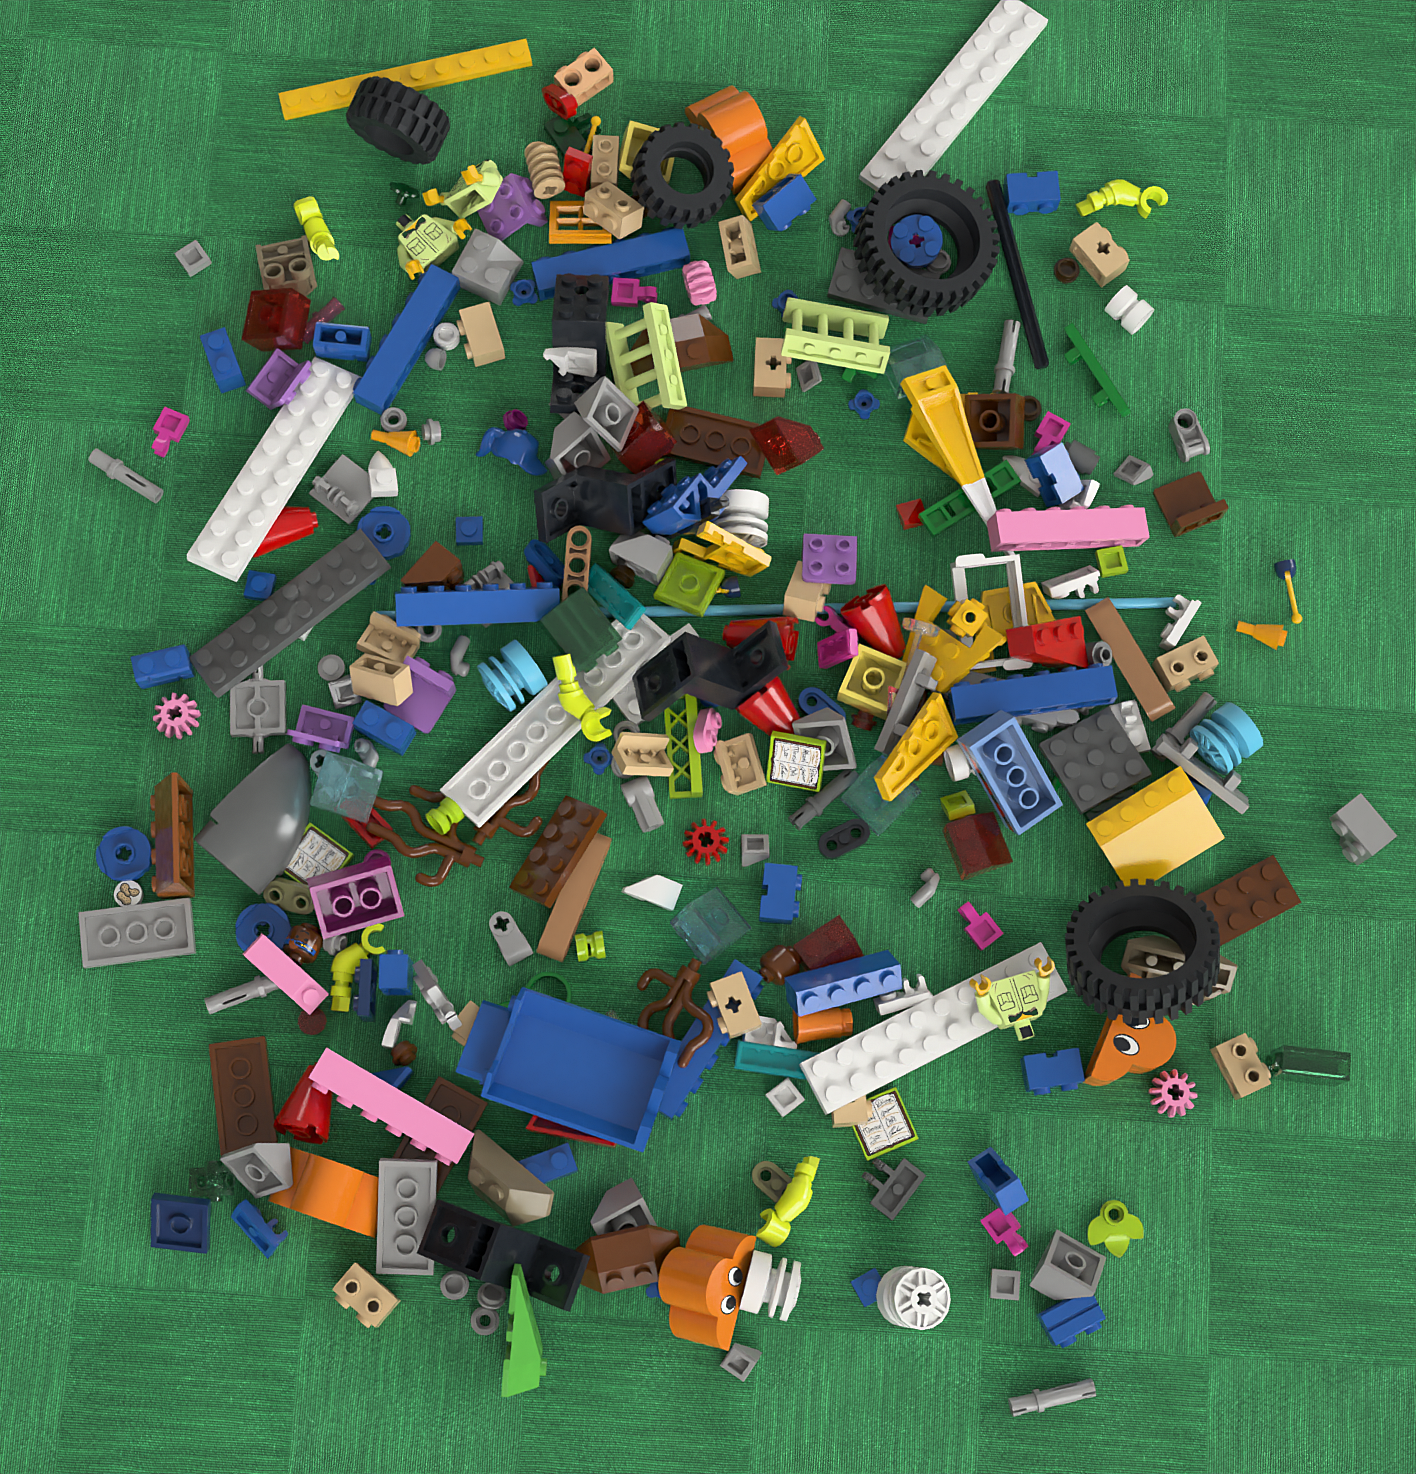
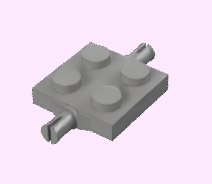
M264 664L252 673V679L239 682L230 689V735L232 737L253 738V754H258V752L264 754V738L274 735H287L285 680H268L263 678Z
M422 959L413 964L412 966L417 973L413 979L420 988V992L427 1003L434 1009L433 1011L443 1025L447 1022L453 1031L462 1026L452 1003L449 1002L438 985V979L432 973L431 968L426 967Z

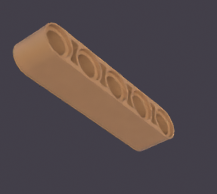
M583 526L571 528L568 532L558 646L562 655L569 654L564 651L563 645L568 639L576 640L579 647L575 653L570 654L571 659H575L582 653L584 646L592 538L589 530ZM578 532L584 533L587 536V542L582 546H576L572 542V537ZM575 559H580L585 563V568L580 573H574L570 570V563ZM572 586L581 587L583 590L581 598L577 600L570 599L568 597L569 588ZM572 612L578 613L581 617L580 623L575 627L568 626L565 621L566 616Z
M1106 597L1086 609L1088 617L1103 642H1106L1111 647L1112 657L1150 720L1153 722L1175 709L1174 704L1110 598Z
M599 833L595 834L557 897L536 953L559 962L564 961L610 848L612 838Z

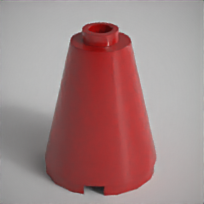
M284 506L252 558L262 556L314 534V528L318 527L316 513L310 512L309 507Z
M886 584L877 585L866 590L867 594L861 597L859 595L855 596L840 609L842 617L857 630V633L872 649L896 659L904 655L903 650L906 648V644L890 590Z
M793 616L732 620L729 625L724 627L723 641H726L727 647L733 649L770 620L777 623L788 663V660L794 661L799 631L794 630V624H799L797 617Z
M778 676L735 708L739 714L770 737L773 731L795 735L792 723L800 719Z
M315 1062L314 1065H309L275 1118L273 1127L283 1135L286 1134V1131L294 1134L293 1139L319 1145L323 1141L327 1143L329 1138L333 1092L328 1090L324 1094L311 1086L314 1081L309 1076L318 1063Z

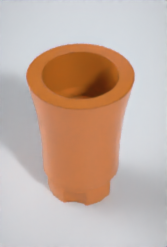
M833 1007L800 1017L793 1010V1034L796 1044L852 1035L853 1018L850 1008L840 1009L839 1007Z

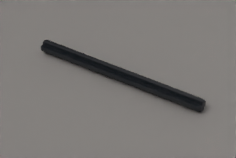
M998 179L990 180L987 182L986 190L993 216L998 226L997 230L1033 363L1037 370L1048 367L1049 359L1003 191Z

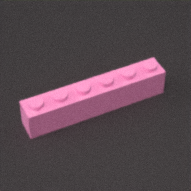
M1105 505L1094 509H1085L1083 506H1078L1070 510L1051 507L1045 511L1026 508L1011 512V509H1000L987 521L991 552L1110 548L1120 545L1123 547H1139L1149 538L1145 508H1134L1133 505H1124L1119 508H1110Z
M328 1048L325 1049L309 1076L314 1081L311 1085L312 1087L324 1094L331 1090L339 1095L336 1101L350 1109L353 1104L362 1108L363 1111L360 1115L376 1123L378 1118L388 1124L385 1128L386 1130L398 1137L402 1133L412 1138L410 1144L424 1152L427 1147L437 1152L434 1158L448 1166L452 1161L456 1164L458 1163L474 1136V1133Z

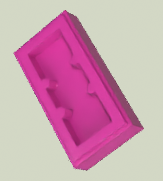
M848 628L817 642L819 668L827 669L858 656L856 629Z

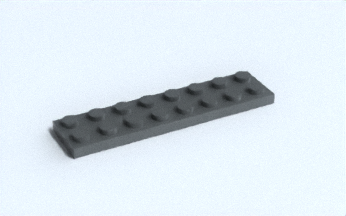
M360 528L191 655L190 662L213 694L220 698L388 571L391 566Z

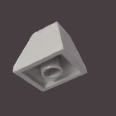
M632 1177L606 1191L590 1221L597 1235L645 1224L657 1226Z
M1056 1229L1034 1271L1029 1286L1053 1300L1091 1297L1096 1291L1106 1257Z

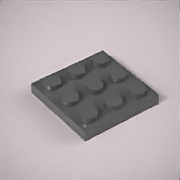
M1110 707L1041 742L1038 746L1080 815L1150 778L1152 775Z

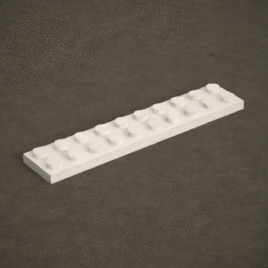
M1001 0L863 169L859 179L878 192L885 182L888 184L890 179L896 175L900 178L904 172L909 171L912 177L916 170H923L925 177L1046 27L1048 19L1020 0Z
M314 357L309 368L312 371L310 376L303 384L299 382L295 387L294 391L297 393L288 405L284 403L187 553L188 561L230 580L238 581L354 396L353 386L360 376Z
M642 614L631 630L625 628L617 619L611 623L572 661L577 674L574 679L578 680L579 687L583 688L584 694L595 705L594 710L604 707L632 679L635 672L657 655L671 641V638L645 614ZM557 677L440 789L445 797H450L459 805L464 815L478 828L581 729V721L565 711L560 704L558 693L560 692L559 684H561V680H557Z
M1040 942L933 996L934 998L931 997L800 1063L799 1065L825 1115L997 1028V1025L992 1024L979 1013L975 998L976 990L969 985V981L973 978L980 985L982 981L980 974L987 977L991 982H995L1035 970L1037 973L1039 970L1035 967L1034 960L1039 957L1042 961L1041 967L1047 964V957L1049 956L1043 944ZM1056 968L1050 973V989L1047 1002L1068 991Z

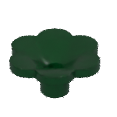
M390 182V189L398 193L395 201L397 204L405 205L408 197L419 198L420 194L417 189L403 183Z

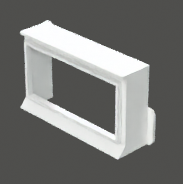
M983 554L958 556L954 563H950L955 602L968 599L964 568L1006 564L1013 628L1028 625L1019 554L985 558ZM970 612L965 615L968 623H971ZM959 637V641L971 647L973 637ZM1011 657L979 661L970 670L1003 666L1005 670L1030 668L1033 663Z

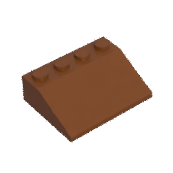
M173 772L154 786L155 795L150 797L151 810L155 811V821L151 822L152 838H155L156 848H153L151 851L152 864L156 865V875L152 876V890L161 899L195 897L193 790L177 772Z

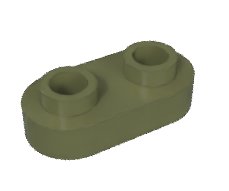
M275 878L263 891L266 902L274 904L281 909L299 914H309L315 909L309 886L284 878ZM273 891H277L280 894V898L275 897ZM299 898H303L306 901V905L301 904Z
M770 1161L758 1163L752 1171L754 1185L775 1203L781 1198L782 1191L786 1189L787 1184L792 1181L785 1172ZM762 1171L770 1172L771 1179L769 1181L761 1179L760 1174Z

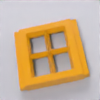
M550 201L549 244H612V234L604 228L603 230H583V226H600L590 218H583L584 201ZM559 214H578V218H559ZM559 226H578V230H559Z

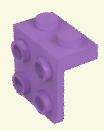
M510 173L503 179L493 201L477 210L487 233L501 242L526 223L542 227L548 222L544 214L545 208L534 195L532 182L528 178Z
M276 348L245 391L270 410L277 407L281 408L284 403L288 405L297 393L294 389L298 383L303 384L312 372L309 370L312 363L306 360L298 364L280 349Z
M804 534L801 559H803L802 580L811 583L854 584L856 582L857 536Z
M407 655L403 664L410 667L413 693L399 706L384 703V709L427 734L431 732L457 690L452 681V676L442 670H439L438 673L429 668L430 664L420 657L413 659Z
M302 704L296 730L287 729L286 734L293 736V742L314 746V742H319L318 748L340 753L341 748L349 749L354 729L352 722L355 717Z

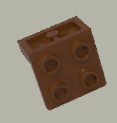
M1200 471L1156 488L1153 491V495L1174 537L1221 519L1229 509L1225 499L1215 501Z

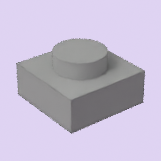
M197 240L174 253L190 277L212 264Z
M991 1269L989 1298L1019 1301L1021 1271Z

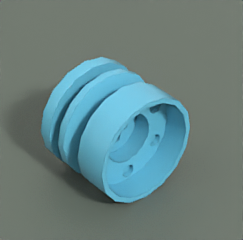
M515 639L500 649L504 659L503 663H500L493 656L488 658L493 668L492 671L484 662L477 666L487 690L509 712L516 709L511 696L520 704L525 702L520 691L522 688L534 696L548 685L532 657Z
M1226 702L1213 712L1211 720L1204 719L1200 726L1197 725L1190 731V737L1198 742L1199 748L1197 752L1213 770L1222 775L1228 774L1233 767H1237L1241 763V757L1248 758L1263 746V739L1254 722L1241 708L1230 702Z

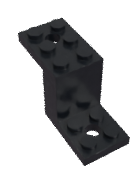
M556 274L552 315L553 348L578 347L596 349L597 372L594 377L568 372L562 376L558 372L560 368L553 362L550 413L571 414L576 412L580 414L574 403L601 377L606 376L609 276L598 274Z
M665 458L636 475L582 465L534 490L538 540L548 543L579 525L629 536L645 529L646 526L643 524V521L649 514L647 512L648 508L656 501L661 500L663 497L661 493L670 484L677 485L675 459Z
M769 620L733 649L684 632L639 668L632 679L641 719L650 722L684 694L734 710L789 667L777 623Z
M438 1198L417 1254L475 1279L511 1289L514 1265L521 1264L529 1296L568 1312L571 1310L590 1258L586 1254L529 1231L483 1217ZM454 1228L455 1236L449 1243L448 1234ZM558 1267V1278L552 1281L551 1273L554 1268Z

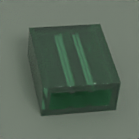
M584 587L578 588L536 621L562 655L570 654L576 673L582 670L588 673L598 665L596 659L603 654L606 657L611 655L619 648L617 643L623 639Z
M1283 1045L1270 1051V1055L1266 1056L1265 1064L1271 1074L1269 1079L1338 1086L1350 1081L1351 1053Z

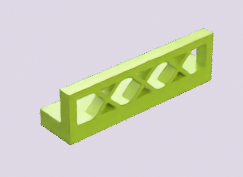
M684 694L679 698H685L686 706L679 716L670 707L664 710L666 735L669 737L667 756L672 766L679 771L674 776L673 769L671 775L668 776L670 799L702 797L703 794L700 753L696 750L693 739V732L698 718L697 699L688 694ZM685 714L687 723L681 719ZM670 715L675 718L672 723L670 722ZM678 722L687 728V735L680 742L671 735V729ZM687 740L688 749L683 745ZM672 741L677 745L673 750ZM679 748L689 755V761L682 768L673 761V755ZM688 767H690V775L685 772ZM681 774L690 781L691 791L675 792L674 782Z

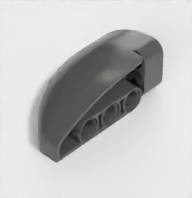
M290 743L272 754L244 778L211 811V817L218 824L216 825L210 820L194 838L205 851L259 896L269 883L275 879L277 874L281 876L296 853L307 827L312 789L310 766L304 754Z

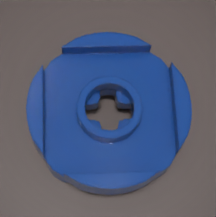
M911 215L902 219L894 226L891 236V248L899 261L911 268H923L936 260L943 246V237L940 227L931 217ZM915 235L924 239L919 248L909 243Z
M380 506L370 510V513L360 519L357 530L362 529L385 560L402 556L411 540L409 522L400 511L393 507ZM383 527H387L388 532H391V535L387 536L386 539H381V536L377 535V532H381Z
M121 826L108 831L102 837L103 840L96 850V861L100 870L113 881H134L151 869V851L153 848L150 840L139 830L128 826ZM124 847L128 851H132V855L129 856L127 861L118 859V855L122 853L121 849Z
M271 903L250 905L241 912L236 921L235 933L237 943L244 952L258 938L259 931L257 927L259 925L266 926L267 924L270 925L268 929L270 934L267 938L283 951V944L292 926L288 916L281 908Z

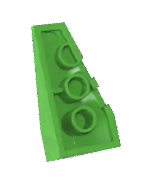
M515 1264L512 1273L509 1315L511 1317L508 1320L506 1341L509 1344L507 1345L504 1359L501 1397H510L539 1387L540 1377L546 1376L548 1359L542 1358L543 1345L521 1264Z

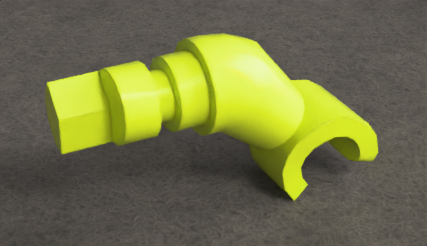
M1118 179L1105 183V187L1099 189V193L1097 191L1089 193L1086 200L1075 205L1079 214L1083 217L1103 208V204L1105 206L1122 204L1134 207L1136 204L1139 214L1146 219L1151 211L1146 200L1153 199L1158 205H1165L1168 201V195L1165 190L1156 186L1148 187L1142 193L1140 192L1141 188L1123 179Z
M309 196L297 200L294 203V210L300 224L304 225L308 244L312 251L318 254L322 260L327 261L333 258L338 260L339 253L334 246V239L322 219L323 216L315 198Z
M570 654L552 657L557 680H561L558 698L563 709L581 721L583 734L589 740L597 742L611 736V730L605 729L601 725L600 719L608 716L612 710L607 707L594 710L595 705L584 694L583 688L579 687L578 680L574 679L577 674L575 666L572 665Z
M376 924L366 927L361 936L362 942L359 945L355 942L336 954L330 972H333L332 980L335 981V986H331L330 996H333L331 1010L349 1011L352 988H349V983H353L355 967L360 966V959H368V954L379 955L386 952L383 946L375 948L368 942L369 935L373 932H382L384 925Z
M813 1156L804 1157L802 1163H798L796 1166L795 1177L792 1178L791 1183L787 1184L785 1192L774 1206L776 1211L769 1208L760 1213L761 1218L767 1222L756 1234L759 1239L772 1247H777L785 1241L790 1232L791 1226L789 1221L791 1222L804 1211L810 1202L813 1194L811 1182L814 1180L820 1158Z

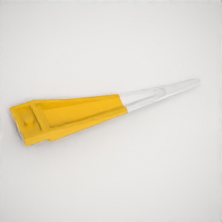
M946 365L904 378L900 385L912 404L911 411L987 526V521L994 515L997 509L976 453L957 384ZM1003 551L1006 556L1015 555L1014 551Z

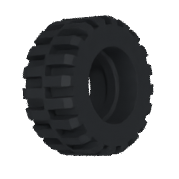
M373 76L362 80L346 113L349 127L358 136H361L364 141L374 145L380 151L388 153L390 156L400 158L406 162L410 161L413 164L420 163L426 165L433 162L450 130L449 117L446 116V112L443 109L439 108L438 104L429 100L424 94L418 93L415 89L385 77Z
M675 122L673 127L670 124L661 126L659 131L655 130L644 141L633 161V170L630 176V181L634 183L632 186L633 195H639L638 203L648 209L647 215L652 219L654 217L661 220L659 224L664 226L672 223L675 229H682L687 224V227L690 229L697 227L699 222L701 224L706 223L722 207L733 186L734 177L731 175L734 172V165L732 162H728L731 157L728 149L723 150L721 147L723 142L720 138L714 139L710 135L712 131L707 128L703 131L698 129V124L690 123L689 126H684V122ZM673 157L688 160L700 171L704 183L703 190L696 194H683L675 191L666 183L662 176L661 162Z

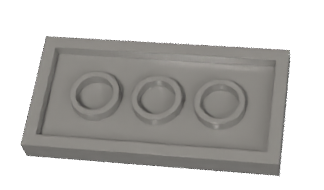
M190 898L78 912L82 963L85 969L196 954L192 901Z
M380 1158L376 1274L434 1275L435 1261L417 1254L436 1203L438 1160Z

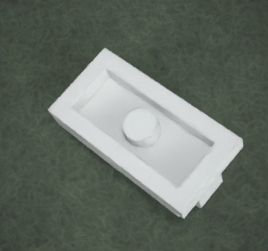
M1090 565L1041 582L1043 592L1051 598L1061 599L1067 597L1069 592L1075 590L1077 596L1084 598L1083 590L1087 584L1090 586L1091 592L1094 594L1098 593L1097 581L1099 580L1100 572Z
M1181 595L1173 598L1172 601L1177 603L1181 610L1169 607L1165 611L1175 622L1173 624L1168 623L1161 632L1160 636L1163 638L1159 645L1161 648L1168 652L1176 646L1202 602L1199 600L1189 601Z
M1129 700L1110 705L1111 711L1138 753L1149 752L1151 748L1137 702Z
M921 974L916 975L918 983L914 989L909 986L908 980L903 978L902 987L904 992L891 991L880 994V997L873 999L878 1013L885 1015L915 1006L931 997L934 998L933 994L927 989L924 977Z

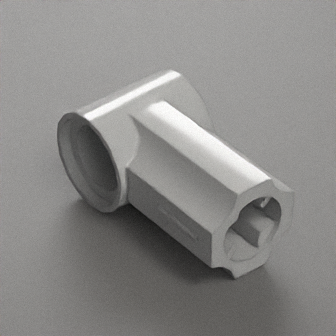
M646 775L620 785L629 807H632L643 833L650 832L664 825L662 816L653 798L655 797L653 789Z

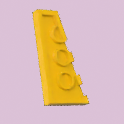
M799 116L734 199L742 215L751 222L758 216L752 204L788 174H801L802 177H805L825 160L804 117Z
M932 692L875 775L874 779L883 800L892 801L958 738L941 693Z

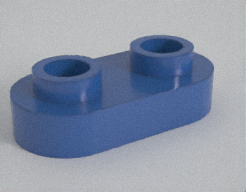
M536 539L531 540L524 548L526 560L537 569L545 582H553V586H561L564 580V564L545 543Z
M809 687L801 692L798 706L806 716L828 707L845 717L846 721L845 711L820 689ZM814 699L817 704L811 707L807 704V700Z

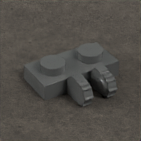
M875 1157L872 1163L879 1171L888 1175L889 1178L882 1184L871 1173L864 1172L861 1177L879 1190L869 1204L893 1221L926 1175L905 1158L893 1170Z

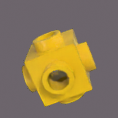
M972 598L970 601L964 599L961 602L956 601L947 613L950 617L946 622L951 625L950 630L961 638H964V636L969 638L973 637L974 634L978 636L984 625L988 624L985 621L988 614L983 611L985 606L976 599ZM968 612L974 615L972 623H968L965 619V615Z

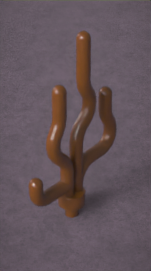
M549 761L529 779V788L525 793L512 796L480 828L476 825L473 827L477 832L472 839L474 843L481 846L486 838L491 840L499 826L522 838L530 837L538 831L543 822L540 816H535L528 826L522 827L507 819L506 815L512 808L525 805L537 796L540 789V776Z
M412 785L409 788L411 795L431 803H438L446 798L441 791L432 792L417 785ZM356 786L348 788L347 792L350 796L381 810L405 812L410 817L412 826L417 833L436 842L419 847H410L403 841L400 835L373 822L366 825V830L369 833L389 841L400 854L406 857L419 858L428 854H438L444 857L436 875L416 874L415 880L419 884L428 887H436L442 884L447 878L454 862L466 868H469L470 864L481 868L485 857L476 854V847L463 843L458 839L456 829L459 823H453L450 826V830L441 835L423 823L420 813L411 803L404 800H386Z
M693 957L688 966L682 964L676 978L661 969L651 968L645 971L637 982V988L640 991L646 990L653 979L670 987L664 998L645 1006L638 1018V1027L648 1030L651 1016L668 1007L670 1009L662 1024V1035L675 1039L673 1026L683 1007L688 1013L702 1022V1031L688 1042L677 1061L680 1068L688 1066L696 1050L708 1042L714 1030V1022L711 1015L706 1010L697 1006L692 1000L693 988L701 977V974L697 971L702 962Z

